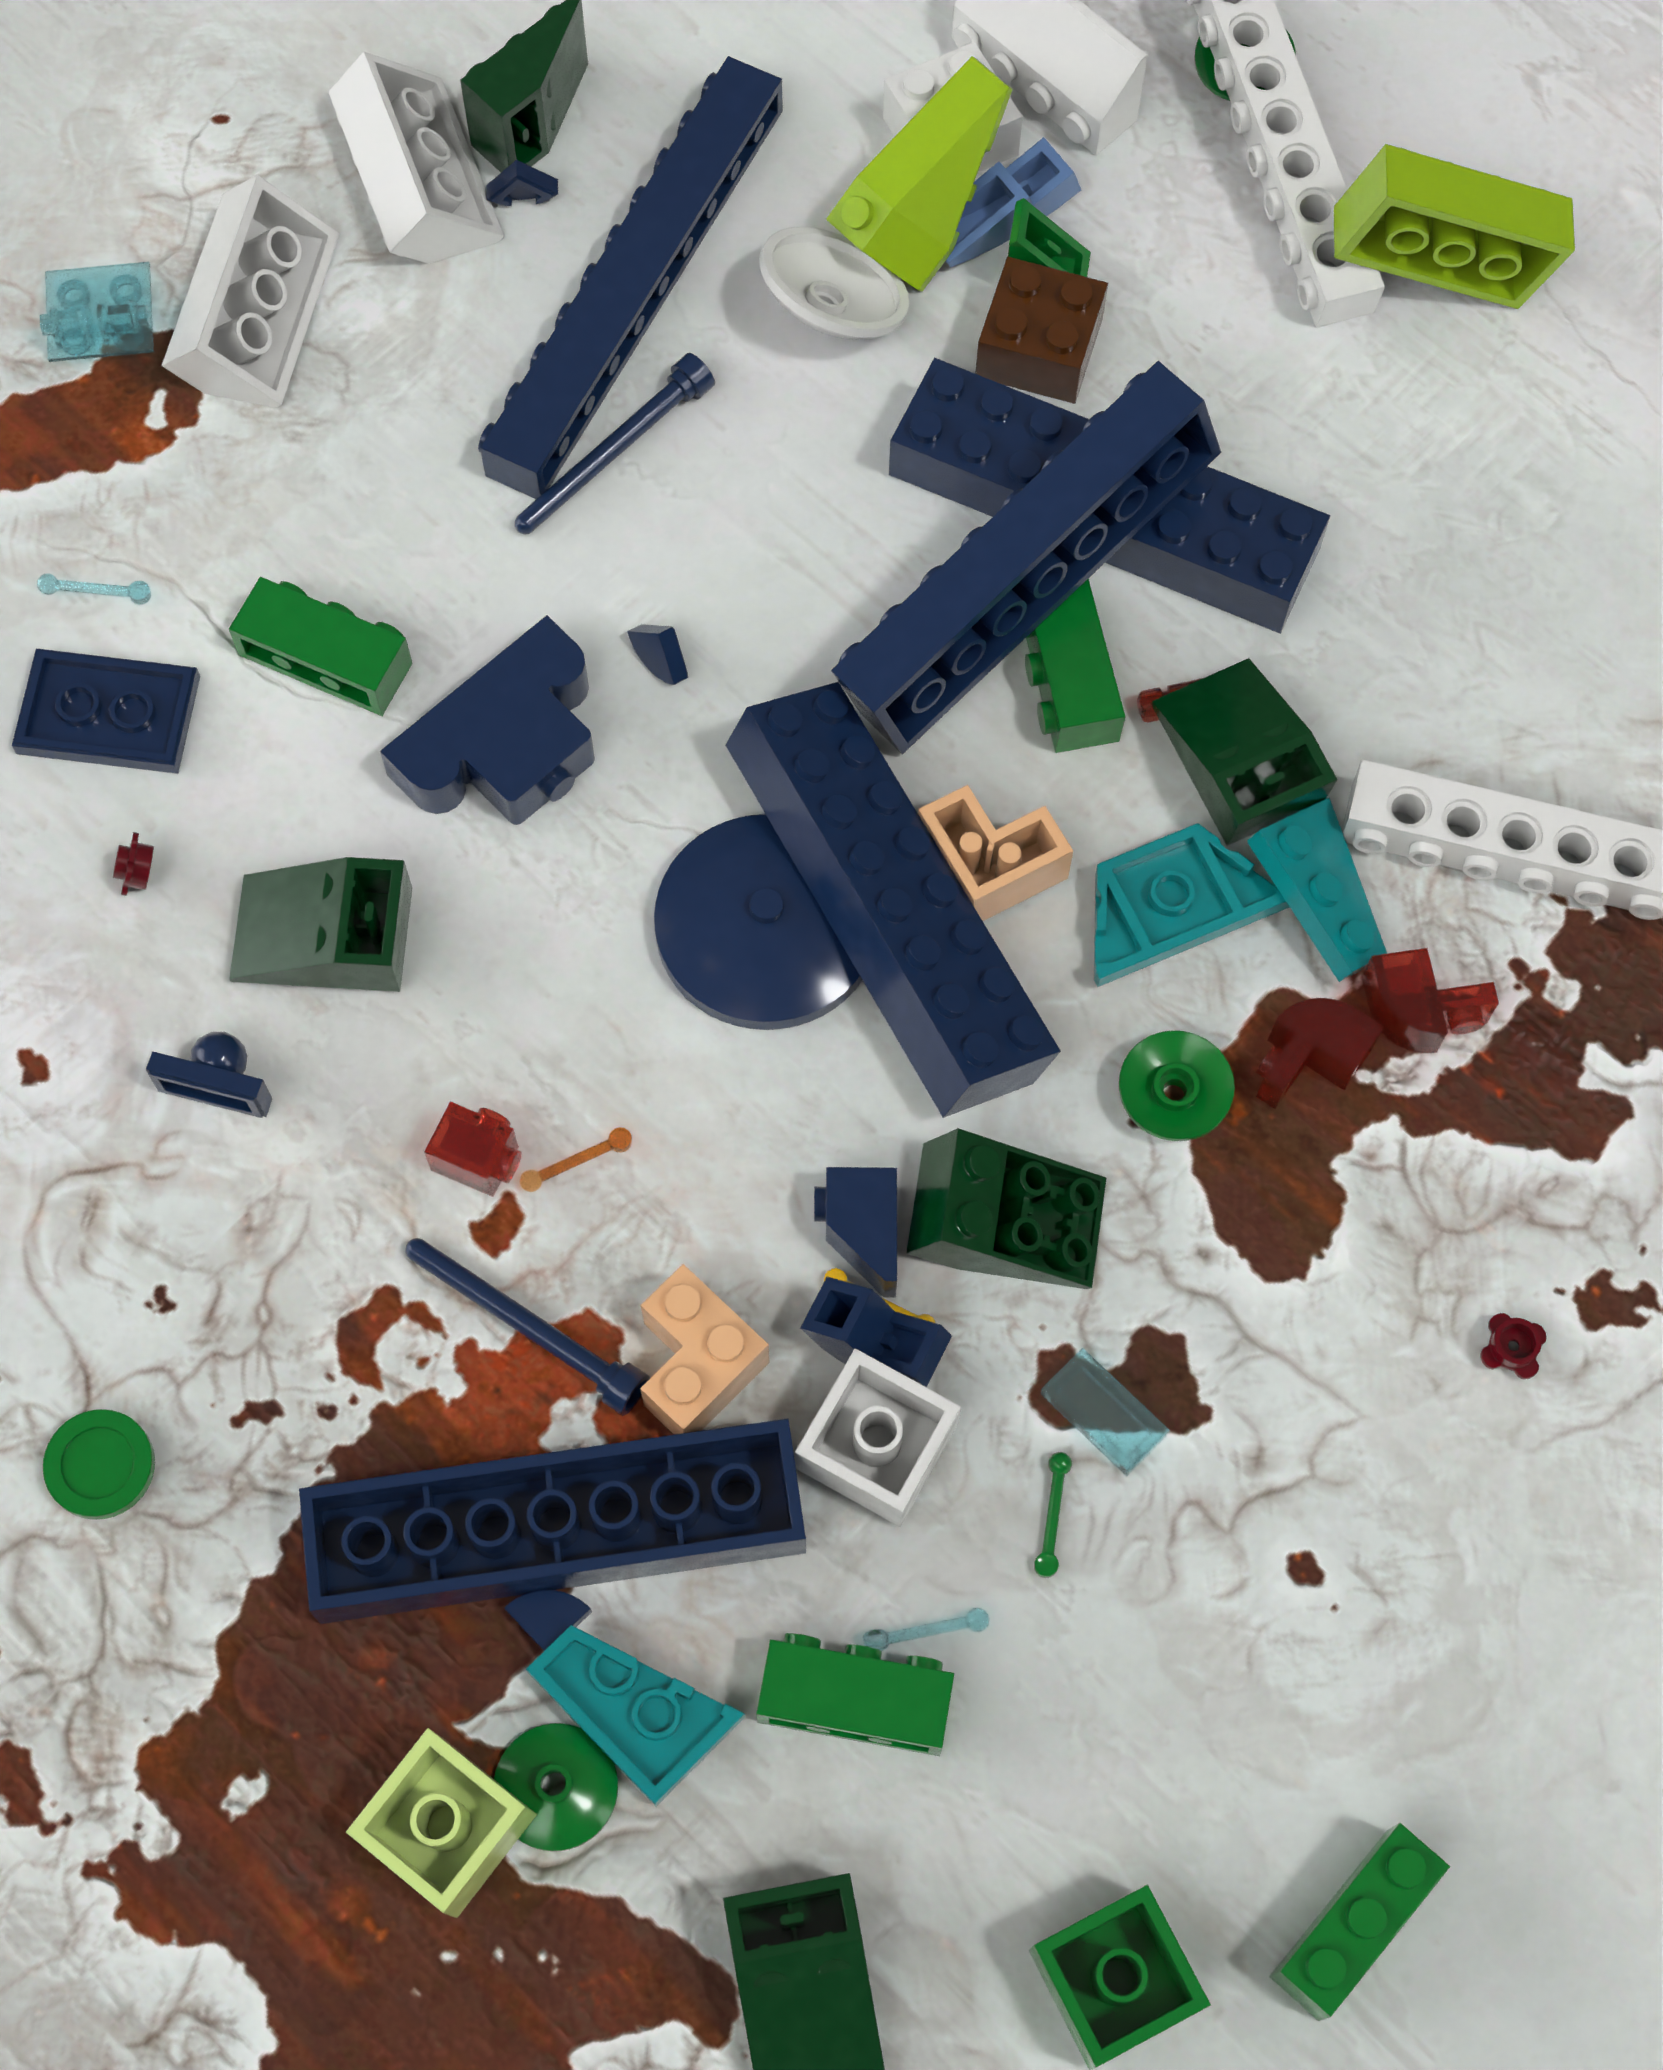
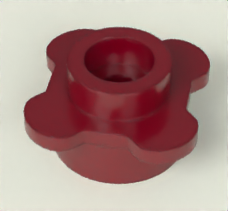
M133 832L129 847L119 845L117 850L113 878L123 880L121 895L127 896L129 887L146 890L154 846L138 843L139 833Z
M1505 1313L1494 1315L1488 1322V1329L1491 1332L1488 1346L1484 1347L1480 1353L1482 1363L1491 1370L1501 1367L1514 1371L1520 1379L1534 1377L1539 1370L1536 1357L1547 1339L1545 1330L1539 1324L1531 1323L1522 1318H1510ZM1511 1341L1516 1342L1519 1349L1517 1351L1510 1350L1508 1343Z

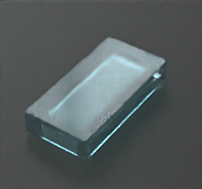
M1084 1348L1040 1392L1126 1477L1154 1450L1170 1431Z

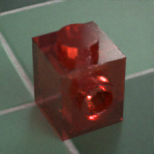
M450 1101L424 1151L431 1171L494 1197L501 1181L504 1183L511 1181L521 1160L522 1153L517 1150L519 1146L514 1129L509 1127L511 1125L510 1121L493 1110L479 1108L478 1112H474Z

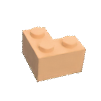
M966 785L918 809V815L982 921L1068 879L1073 849L1046 806L996 830L972 790Z
M684 1264L641 1304L644 1325L675 1353L640 1388L643 1403L674 1435L702 1431L770 1363L769 1344Z

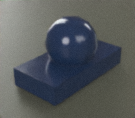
M210 1032L200 1037L191 1049L190 1061L152 1051L146 1067V1071L158 1092L259 1118L267 1117L273 1099L263 1079L243 1074L247 1064L245 1046L238 1038L227 1032Z

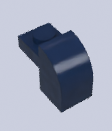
M826 1277L800 1327L817 1345L844 1364L847 1363L853 1350L857 1349L925 1387L928 1386L952 1337L940 1324L895 1312L873 1289L831 1277Z

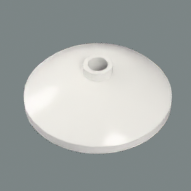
M791 227L772 234L761 251L759 259L760 270L772 295L793 316L820 332L849 339L875 338L895 331L902 324L908 312L909 296L901 278L866 255L843 235L812 227Z

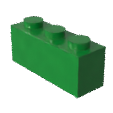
M260 576L229 627L230 635L239 656L380 716H383L413 664L407 640L395 627L384 622L372 624L360 619L350 609L340 603L330 601L325 604L310 598L301 588L286 581H281L277 584Z
M1087 579L1026 637L1030 654L1025 655L1027 679L1031 687H1039L1042 702L1037 704L1038 721L1042 734H1051L1055 753L1119 742L1126 718L1090 582Z
M786 1633L784 1642L770 1639L756 1712L757 1723L940 1757L955 1674L942 1671L943 1662L922 1656H907L905 1664L881 1660L882 1651L854 1644L846 1645L844 1653L820 1648V1639L795 1633Z
M1398 1823L1383 1834L1269 1977L1318 2021L1330 2018L1451 1866L1404 1825Z

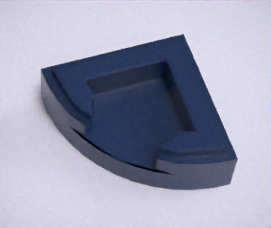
M515 160L486 185V200L504 206H512V200L536 198V204H540L558 195L557 178L518 160Z
M641 624L627 631L637 655L657 678L672 685L688 678L677 635L672 626Z
M556 1590L530 1592L516 1598L504 1607L505 1611L543 1651L570 1625L577 1627L592 1613L591 1608L579 1598Z

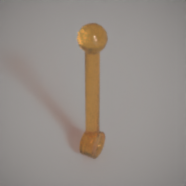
M622 1127L615 1128L609 1134L608 1140L540 1171L526 1170L520 1176V1186L525 1191L535 1192L541 1187L543 1181L611 1150L619 1153L626 1152L632 1145L631 1133Z

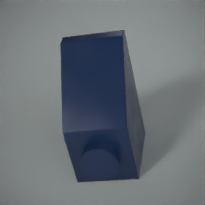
M826 1167V1187L814 1186V1222H826V1242L883 1297L896 1298L897 1168Z

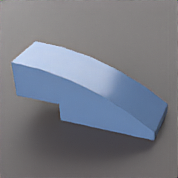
M1044 137L1007 168L999 161L974 181L973 184L977 185L972 201H967L956 230L960 233L954 250L945 262L951 268L1010 240L1016 201L1025 198L1044 215L1048 216L1081 191L1074 171Z

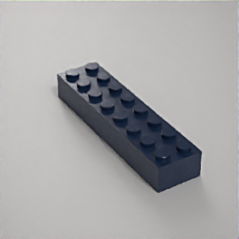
M934 357L890 440L889 475L993 517L1001 510L1005 499L1013 491L1024 488L1042 471L1044 463L1053 453L1058 450H1064L1082 433L1089 419ZM1207 466L1105 563L1281 634L1321 548L1331 515Z
M1157 361L1145 373H1140L1133 377L1126 385L1123 394L1105 411H1100L1093 415L1076 439L1064 450H1058L1046 460L1042 471L1024 488L1013 491L1005 499L1001 510L983 527L973 529L964 538L961 547L943 565L935 566L923 577L920 586L901 604H896L889 608L882 616L879 625L861 642L852 644L844 651L839 659V663L831 672L860 714L902 755L1222 453L1204 399L1160 361Z
M839 682L746 707L725 746L942 1117L945 1118L1034 1084L1061 1050Z
M789 1418L299 1488L309 1611L320 1624L524 1595L540 1590H558L806 1554V1535Z

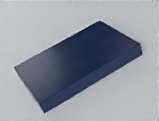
M36 648L12 747L18 755L178 774L200 681L198 669L196 667Z

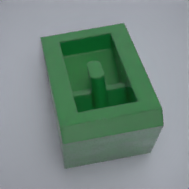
M1025 198L1016 201L1008 257L1087 277L1091 252Z

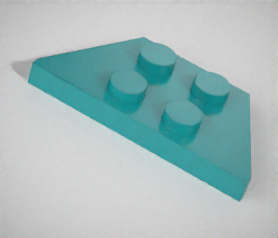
M1199 823L1097 864L1095 873L1094 981L1097 987H1100L1290 907L1277 887L1253 871L1254 863L1239 852L1226 849L1218 837Z

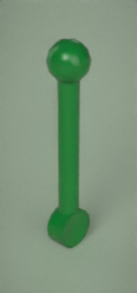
M1063 1452L1052 1454L1048 1461L1053 1475L1043 1549L1034 1563L1036 1573L1043 1578L1054 1576L1059 1567L1058 1559L1054 1555L1064 1477L1072 1467L1070 1456Z

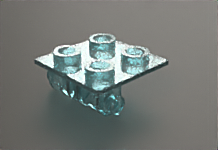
M149 262L45 271L46 314H40V327L43 336L47 335L49 362L154 352Z

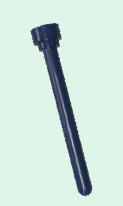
M686 353L671 367L672 374L667 377L668 384L520 513L514 523L516 530L524 535L532 533L681 400L685 402L690 401L692 398L698 400L715 386V379L704 362L692 353Z
M414 1238L407 1243L405 1252L410 1260L596 1383V1391L603 1395L602 1402L620 1415L625 1416L642 1397L640 1388L650 1379V1376L628 1362L622 1365L615 1361L609 1364L423 1239Z

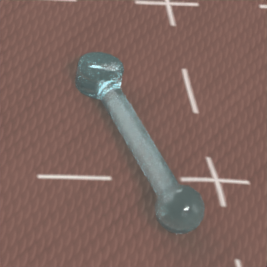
M50 573L41 575L37 580L38 589L46 595L53 594L59 590L130 597L131 601L138 605L147 603L151 598L150 587L144 581H135L130 586L58 580Z
M973 1608L966 1616L890 1632L874 1629L863 1635L864 1646L884 1651L888 1648L889 1644L966 1628L974 1632H981L988 1627L990 1617L982 1608Z

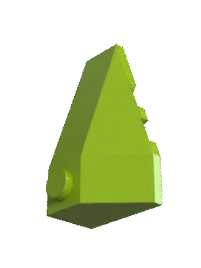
M971 56L858 174L826 220L866 255L916 290L923 292L954 250L960 234L956 230L967 201L971 202L977 188V185L973 183L984 154L991 150L1013 89L978 59Z

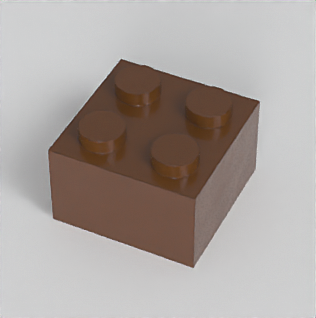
M1007 256L978 341L975 374L1005 386L1075 404L1103 320L1108 283Z

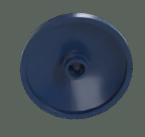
M766 814L735 818L708 829L692 840L670 864L660 884L655 902L654 925L658 952L662 964L676 988L687 1000L706 1014L722 1022L749 1029L774 1030L795 1027L820 1018L838 1007L862 982V978Z

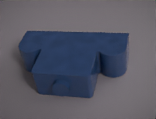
M546 615L380 751L387 776L418 807L434 814L447 813L458 807L465 796V785L470 783L514 825L523 823L549 800L554 802L561 799L570 791L574 785L575 778L595 761L591 732L570 711L581 705L587 697L589 690L583 651L573 639Z

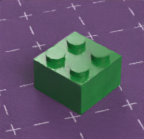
M1148 1884L1040 1941L1029 1950L1089 2070L1097 2068L1211 2006Z

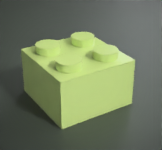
M427 1728L346 1833L442 1913L458 1918L537 1814L443 1737Z

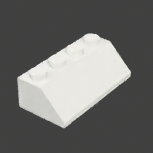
M956 0L954 3L951 39L955 41L958 48L975 41L996 76L1027 99L1029 105L1037 113L1045 114L1059 125L1073 142L1082 144L1094 155H1098L1137 121L1148 54L1080 0Z
M363 51L330 89L329 95L389 252L400 257H407L430 264L498 243L504 237L503 231L491 202L486 200L485 186L442 79Z
M259 175L223 193L162 366L204 394L273 408L281 406L339 232Z

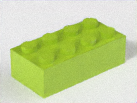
M1388 144L1383 146L1334 205L1335 259L1519 309L1575 251L1572 198Z

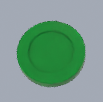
M106 1409L83 1412L66 1421L50 1439L43 1458L44 1481L54 1500L71 1514L92 1520L115 1517L133 1507L148 1490L155 1470L154 1449L145 1431L127 1415Z

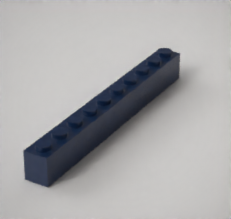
M730 56L726 58L717 74L714 72L709 74L703 85L700 101L693 111L687 110L683 115L678 127L677 137L671 147H664L660 151L654 165L653 175L647 185H640L633 194L628 215L621 225L615 224L610 230L605 243V251L597 264L590 263L581 279L578 294L572 303L566 302L560 309L555 322L554 332L547 343H539L534 350L530 361V369L521 383L515 382L510 388L505 399L504 411L495 424L491 422L484 429L480 437L478 450L481 452L486 477L535 499L539 498L550 488L783 112L782 78Z

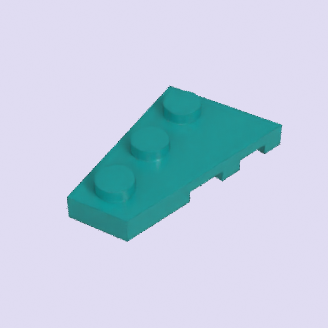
M1330 797L1260 829L1247 840L1250 848L1339 982L1373 965L1387 954Z
M572 1625L526 1668L528 1674L655 1807L745 1718V1714L727 1704L724 1705L696 1691L694 1687L639 1662L637 1658Z

